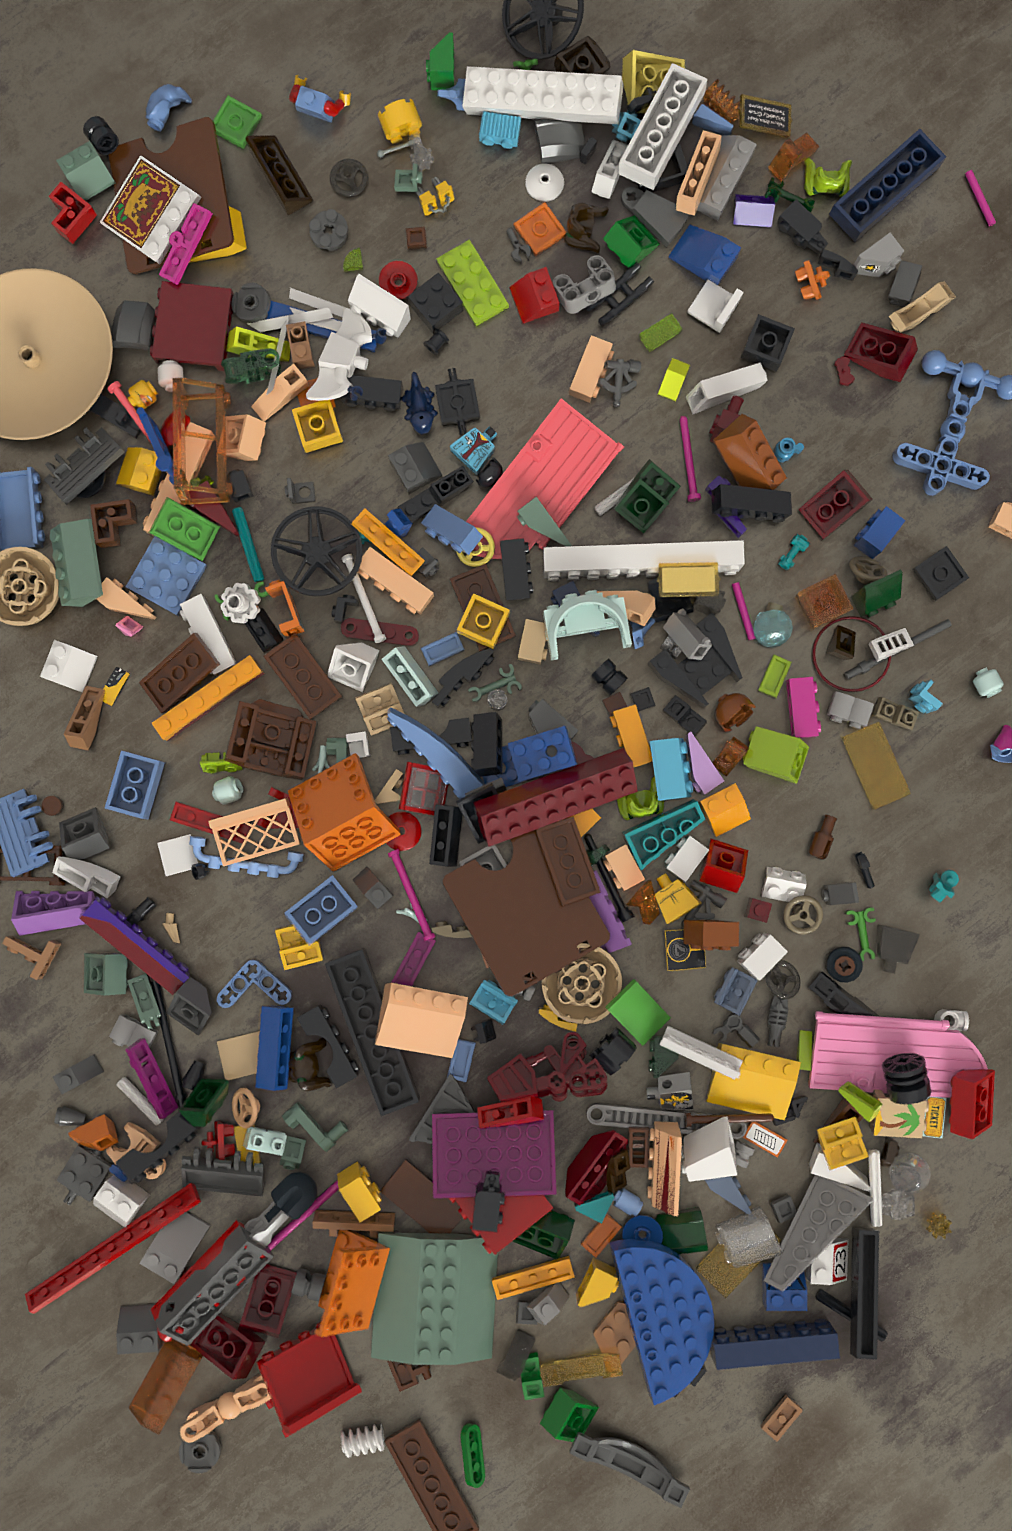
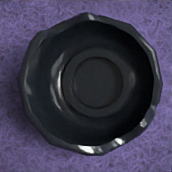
M495 457L479 473V480L476 479V482L483 488L495 485L503 474L502 465Z

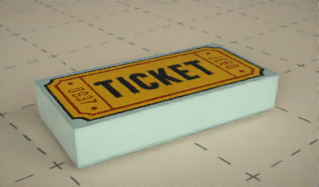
M929 1096L926 1099L929 1103V1110L925 1112L926 1130L923 1131L922 1136L943 1138L947 1098Z

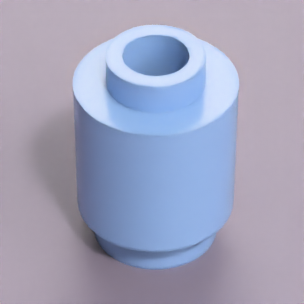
M625 1188L614 1193L613 1206L630 1216L634 1215L636 1217L643 1206L640 1197Z

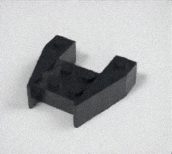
M710 613L696 624L705 637L710 639L712 644L702 660L688 659L687 657L677 664L667 650L664 649L648 662L649 667L661 681L702 708L709 704L702 695L729 674L736 682L742 679L726 631L713 613Z

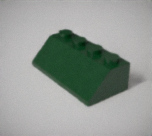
M551 1210L512 1242L554 1259H559L570 1241L575 1220L565 1214H559Z

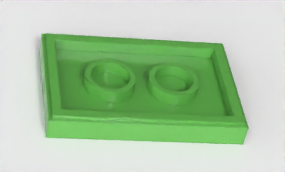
M166 497L148 533L203 561L220 526Z
M635 979L605 1007L642 1046L671 1019Z

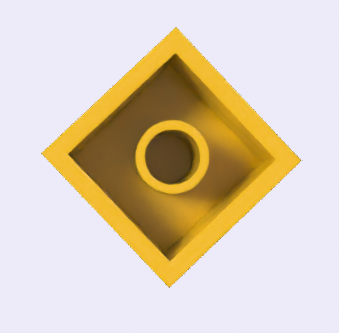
M322 400L292 409L306 453L343 442L330 400Z
M473 593L459 623L457 633L494 649L510 614V610Z
M357 1161L338 1173L337 1179L340 1193L359 1222H362L381 1210L380 1201L382 1199L379 1195V1187L375 1182L371 1183L369 1179L370 1174L365 1166L361 1167Z

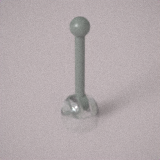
M419 132L410 135L408 142L386 150H378V157L382 158L387 153L408 146L414 150L423 148Z

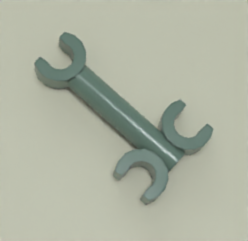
M509 664L510 672L508 674L504 673L502 668L499 669L500 675L504 678L481 688H469V693L472 691L478 693V696L473 698L472 701L477 702L481 699L482 695L506 685L510 695L512 694V685H516L519 691L522 690L521 684L516 681L513 674V665Z

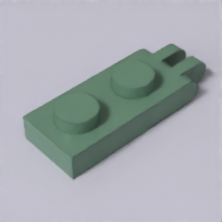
M143 974L127 980L141 1023H146L148 1030L152 1029L151 1020H154L156 1027L160 1026L158 1018L162 1016L148 975Z

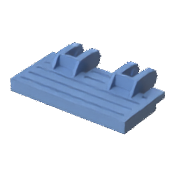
M25 789L0 798V845L12 877L50 862L47 853L40 856L39 854L53 848L52 842H46L39 846L35 844V842L49 837V832L39 831L35 817L27 819V817L41 812L40 806H33L26 810L23 809V806L37 800L36 795L27 796Z

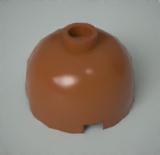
M725 694L718 700L719 703L715 711L716 720L725 731H731L730 727L736 724L739 727L753 714L751 709L756 706L744 694Z

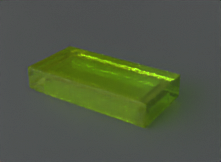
M671 313L641 332L639 337L650 352L680 333L682 327Z

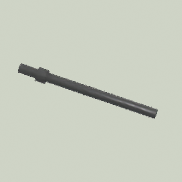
M947 619L912 637L913 644L916 645L951 626V622ZM875 657L868 661L864 660L853 669L845 672L844 675L848 680L860 673L864 674L870 671V668L887 660L888 657L878 662Z

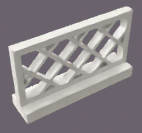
M667 1027L660 1042L661 1046L734 1080L739 1078L742 1059L675 1028Z

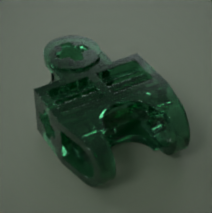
M271 348L240 353L241 357H232L221 361V366L224 367L226 375L224 378L225 383L228 384L239 383L245 380L246 383L270 379L271 372L268 370L273 369L278 364L276 377L281 372L279 354ZM268 354H274L276 356V361L274 362L273 358L265 357Z

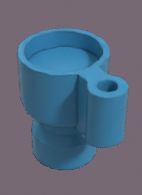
M787 437L776 444L773 453L778 461L786 462L792 457L793 453H801L804 445L802 443L795 445V441Z

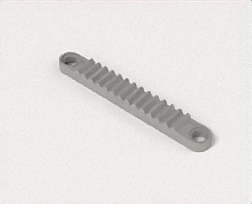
M593 1103L586 1111L589 1122L595 1125L622 1128L649 1127L650 1130V1128H654V1121L678 1122L682 1134H690L708 1125L692 1124V1127H685V1113H691V1116L713 1114ZM595 1108L602 1111V1116L599 1119L591 1117V1111ZM745 1122L740 1123L742 1128L739 1133L732 1132L733 1139H740L746 1134L747 1126Z

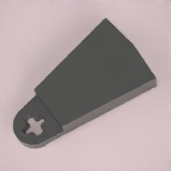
M627 187L621 196L623 206L628 208L666 247L680 233L690 215L677 211L675 203L648 190L643 192L635 187ZM635 195L634 200H627L628 196Z

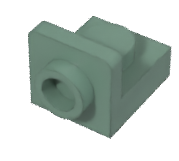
M287 1136L279 1165L288 1170L299 1169L306 1140Z

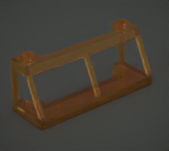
M173 378L174 490L182 505L230 502V495L233 494L232 483H228L225 410L227 404H231L230 393L226 392L222 384L186 378ZM183 383L215 388V393L188 395ZM216 398V435L185 431V410H187L189 400ZM185 436L216 440L217 489L188 485L186 479ZM189 490L215 493L219 497L190 499Z

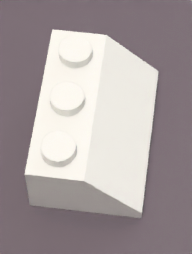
M357 275L348 298L350 310L366 317V320L371 325H378L386 329L387 335L391 337L394 335L399 338L411 320L409 305L362 275Z

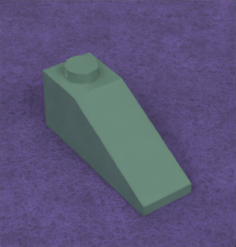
M537 497L517 511L519 513L517 518L523 526L527 524L529 528L566 547L571 546L568 539Z

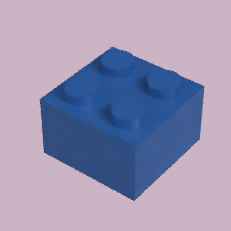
M887 506L882 511L878 509L867 521L869 526L866 525L856 535L855 539L857 541L853 546L873 559L883 551L906 520Z

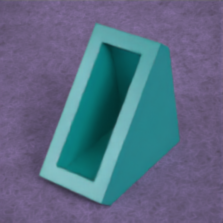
M606 1191L584 1201L581 1205L574 1202V1206L577 1212L602 1224L614 1200V1195Z

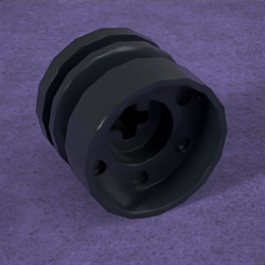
M902 1053L889 1057L883 1062L882 1069L887 1082L886 1088L890 1101L902 1105L915 1104L926 1100L931 1095L930 1080L927 1076L928 1071L923 1056L914 1053Z

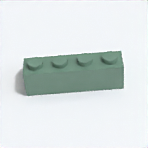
M92 519L61 523L51 529L52 556L55 561V576L59 582L58 596L61 606L83 607L103 595Z

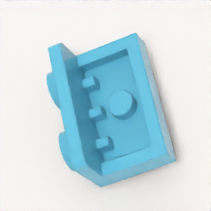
M931 679L926 682L922 681L920 684L917 683L910 691L912 695L909 697V700L915 704V708L921 713L936 711L943 704L927 691L934 683Z
M483 980L469 1004L503 1025L518 1000L515 999V996H506L493 981Z

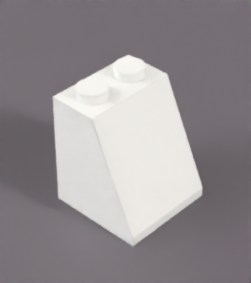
M727 1116L683 1137L684 1145L681 1146V1155L684 1161H681L682 1172L687 1174L689 1182L737 1175L735 1143Z
M113 1175L95 1195L93 1205L121 1226L126 1227L133 1220L150 1194L137 1184L133 1183L131 1185L128 1180L123 1182Z

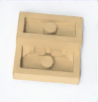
M392 682L355 697L371 736L394 727L387 719V711L390 707L405 714Z

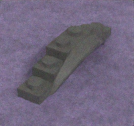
M578 1431L570 1447V1454L586 1462L592 1461L623 1473L660 1495L663 1500L679 1508L682 1507L690 1490L688 1485L676 1480L655 1456L629 1441L610 1437H596L593 1439Z

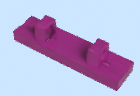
M142 1038L125 1050L130 1058L129 1063L131 1067L135 1069L147 1093L146 1097L149 1103H152L159 1119H165L179 1107L145 1038Z

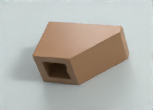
M306 322L286 325L293 364L299 370L315 367Z

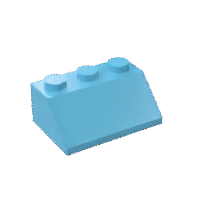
M683 738L650 741L658 801L692 797L693 784L692 781H689L688 773H690L691 768L689 761L686 760V753H688L686 741L684 742Z

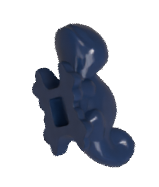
M412 372L410 391L405 390V395L402 397V401L408 407L404 419L410 421L417 433L426 434L431 430L434 417L438 414V411L434 410V406L431 405L435 394L430 391L429 387L424 389L418 374Z

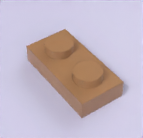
M785 1395L760 1425L761 1429L778 1442L803 1411L802 1407L788 1395Z

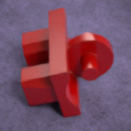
M214 1121L215 1138H213V1131L207 1132V1139L201 1140V1144L207 1146V1148H212L213 1152L215 1145V1158L225 1160V1157L235 1155L234 1143L224 1144V1137L234 1136V1125Z

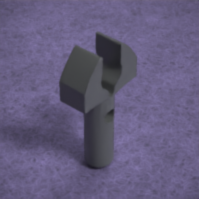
M512 227L508 228L506 233L514 246L511 257L515 262L522 264V259L519 256V251L526 254V258L529 261L531 254L529 244L522 245Z

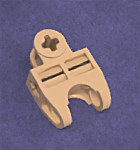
M128 1122L124 1126V1130L130 1138V1147L124 1149L112 1145L106 1148V1152L116 1164V1161L131 1149L142 1153H149L155 1151L161 1142L147 1130ZM163 1159L164 1163L155 1171L150 1169L146 1173V1178L155 1179L163 1174L167 1167L166 1160Z

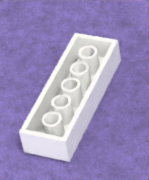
M674 63L671 64L619 162V175L654 190L705 94L707 78Z

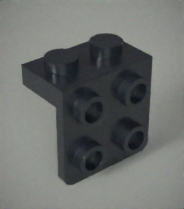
M655 578L648 582V594L655 597L656 609L653 612V617L656 623L668 620L673 612L677 613L680 609H684L686 614L694 612L688 592L663 593L662 578Z

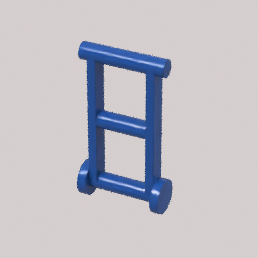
M139 407L136 413L158 457L156 460L157 468L160 471H166L170 475L169 480L174 486L183 485L186 476L182 471L177 470L158 425L142 407Z

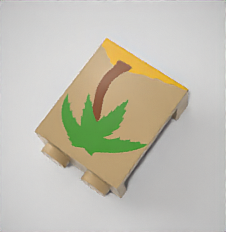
M882 1090L873 1091V1097L882 1103L879 1113L870 1121L869 1125L874 1136L922 1138L923 1131L926 1130L925 1112L929 1110L928 1100L902 1105L890 1101L889 1097H885Z

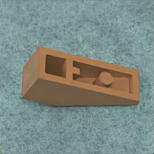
M85 686L64 732L70 747L89 750L96 735L105 694L104 689Z

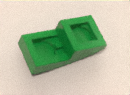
M538 1352L518 1355L524 1400L545 1397Z

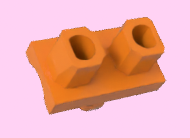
M809 260L805 261L804 266L796 270L795 273L798 282L809 279L810 285L800 288L804 300L813 297L818 300L822 296L817 282H820L821 287H825L827 285L826 279L830 277L829 271H822V267L819 266L816 268L817 274L815 275Z

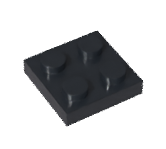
M947 546L913 568L935 601L969 578Z

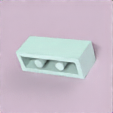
M405 646L395 647L382 658V661L416 707L427 704L439 693Z

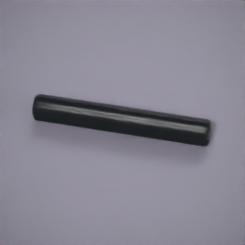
M822 1289L817 1291L815 1298L819 1302L851 1322V1308ZM878 1326L877 1339L884 1341L888 1333Z

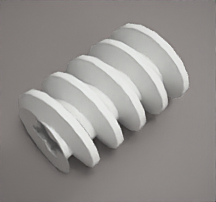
M382 1424L380 1430L377 1429L376 1425H373L371 1432L367 1426H365L364 1433L361 1432L360 1428H357L356 1435L353 1434L351 1429H349L348 1436L345 1435L344 1431H341L342 1450L348 1458L352 1457L353 1452L355 1456H359L361 1451L364 1455L368 1454L369 1449L372 1453H375L377 1447L379 1451L384 1450L385 1438Z

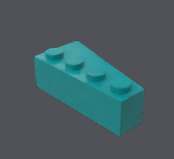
M692 799L623 831L622 834L639 869L642 870L651 861L658 858L666 849L673 846L681 837L703 822L705 817L698 801Z

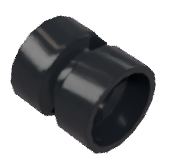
M94 116L86 121L83 133L97 152L101 155H108L114 152L118 147L119 138L104 118Z
M609 658L591 675L598 684H603L602 689L609 696L628 679L621 670L616 671V665Z

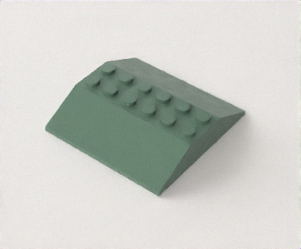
M378 1232V1243L389 1247L390 1250L373 1311L371 1358L412 1365H457L492 1358L496 1295L492 1278L497 1277L498 1253L494 1255L493 1252L489 1254L482 1245L485 1241L481 1235L476 1237L475 1234Z

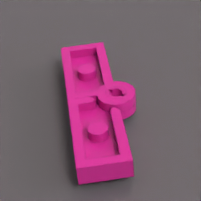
M193 203L181 228L182 233L174 231L169 237L172 248L159 273L161 277L176 285L179 284L209 223L212 212Z

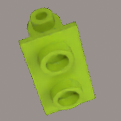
M220 752L201 755L200 765L203 772L211 774L220 771L236 772L243 770V767L225 761L226 752H223V759H220Z

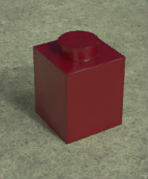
M749 898L744 917L767 923L772 903Z

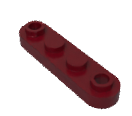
M347 618L341 624V632L345 637L375 642V636L368 620ZM378 622L382 634L386 636V640L380 643L410 647L414 646L419 640V633L412 626ZM350 624L354 625L352 631L347 630V626ZM406 633H412V638L407 639L405 637Z

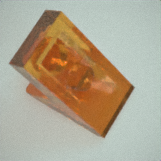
M733 736L730 741L726 742L712 763L718 771L727 776L748 752L749 747Z
M647 880L626 904L627 906L639 907L643 924L649 925L660 914L651 880Z

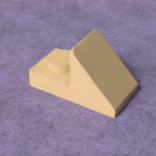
M398 769L395 770L374 800L376 804L400 801L401 796L393 790L395 787L399 789L404 782L402 778L404 774Z

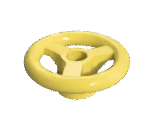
M475 527L487 539L489 545H482L479 541V549L472 551L470 555L464 556L463 552H456L459 559L471 567H479L488 563L494 555V540L482 528ZM482 551H488V554L482 560L471 561L473 555L476 556Z

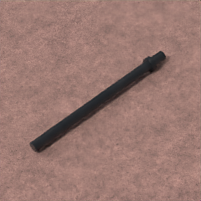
M153 981L151 985L162 1016L159 1017L176 1092L174 1097L178 1101L180 1109L186 1101L187 1094L184 1093L181 1086V1077L160 984Z

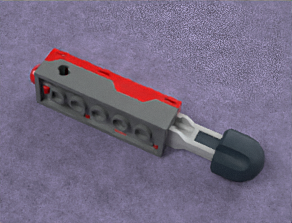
M294 1172L283 1179L271 1192L273 1202L259 1217L249 1220L245 1225L236 1220L150 1309L157 1324V1334L164 1342H171L175 1339L188 1346L274 1257L268 1246L271 1242L272 1234L289 1217L292 1219L301 1217L317 1198V1186L312 1177L303 1172Z

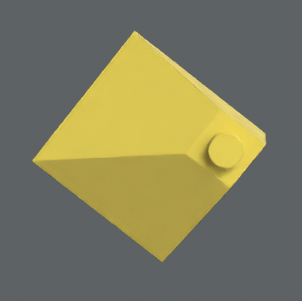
M632 50L623 58L622 80L628 105L634 98L641 97L649 87L652 88V91H658L671 64L674 63L685 68V60ZM646 107L645 109H643V110H641V111H639V112H637V113H643V114H645L646 111H647V109H648V107Z

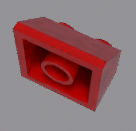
M547 267L527 273L509 287L522 324L559 311L560 302Z
M710 839L709 851L704 857L699 881L737 893L745 878L748 850Z

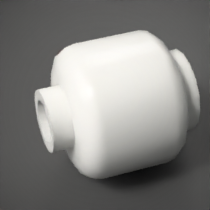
M173 360L163 361L158 367V384L165 388L166 391H177V388L184 384L183 367Z

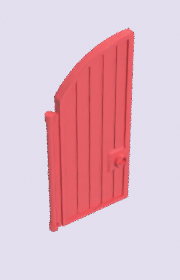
M561 398L466 522L474 527L486 530L492 536L495 543V551L491 559H502L500 541L524 538V542H528L529 551L535 543H538L537 546L543 550L551 538L529 528L527 524L523 526L517 518L519 515L517 511L537 497L560 528L624 446L612 440ZM483 536L480 542L482 545H489L487 539ZM478 544L473 549V551H477L479 549ZM482 551L476 556L485 558L488 551Z

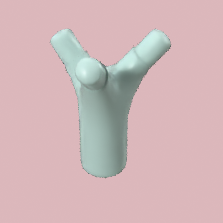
M320 745L318 761L312 768L313 771L318 769V774L323 771L324 766L326 769L330 767L327 762L326 746Z
M411 903V910L408 908L396 910L397 914H404L418 922Z

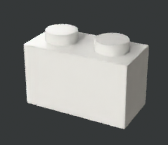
M691 836L682 837L676 845L678 850L675 854L670 853L665 860L667 865L664 868L683 882L688 880L709 851L708 848Z

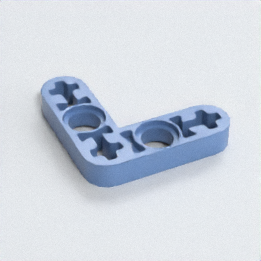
M253 959L245 963L219 992L217 1003L222 1008L231 1007L253 982L280 1005L287 1004L292 999V991L260 961ZM256 964V970L258 972L251 973L249 975V978H252V980L249 981L247 976L243 975L242 972L244 971V973L247 974L251 969L249 965ZM266 976L273 979V985L270 988L263 985V979ZM237 978H242L245 981L243 989L235 987V980ZM277 984H279L280 987H278L277 989L280 992H287V1000H280V994L277 991H274L273 994L270 991L273 990L277 986ZM232 990L238 993L237 996L235 993L232 994V996L229 998V1000L231 1001L230 1003H223V994L226 996Z

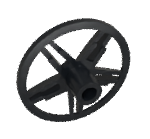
M504 0L502 21L505 34L511 45L522 55L539 60L552 58L565 50L575 39L583 19L584 0H577L578 10L557 5V0H527L532 9L511 25L509 18L511 0ZM562 11L576 13L577 18L562 16ZM530 17L531 21L523 24L522 26L512 31L514 27H516L518 24H521ZM559 22H575L568 38L559 47L552 50V25H557ZM538 25L541 53L525 49L516 40L515 36ZM543 28H545V41H544Z
M306 507L291 513L279 524L271 542V559L277 575L289 588L307 596H327L342 590L355 578L362 562V542L357 529L351 525L352 522L346 516L326 507ZM312 514H316L319 536L312 537ZM319 514L329 515L338 519L346 525L351 533L325 541ZM308 515V542L280 538L284 529L291 522L299 517ZM352 535L354 537L339 545L331 547V543L343 540L344 538L350 537ZM278 541L302 546V549L299 550L293 547L278 544ZM356 543V561L352 571L346 577L331 555ZM277 549L304 558L292 581L286 577L280 568ZM330 562L344 580L341 582L326 564ZM308 564L310 567L298 585L294 584L305 565ZM316 568H321L338 584L324 590L302 588Z

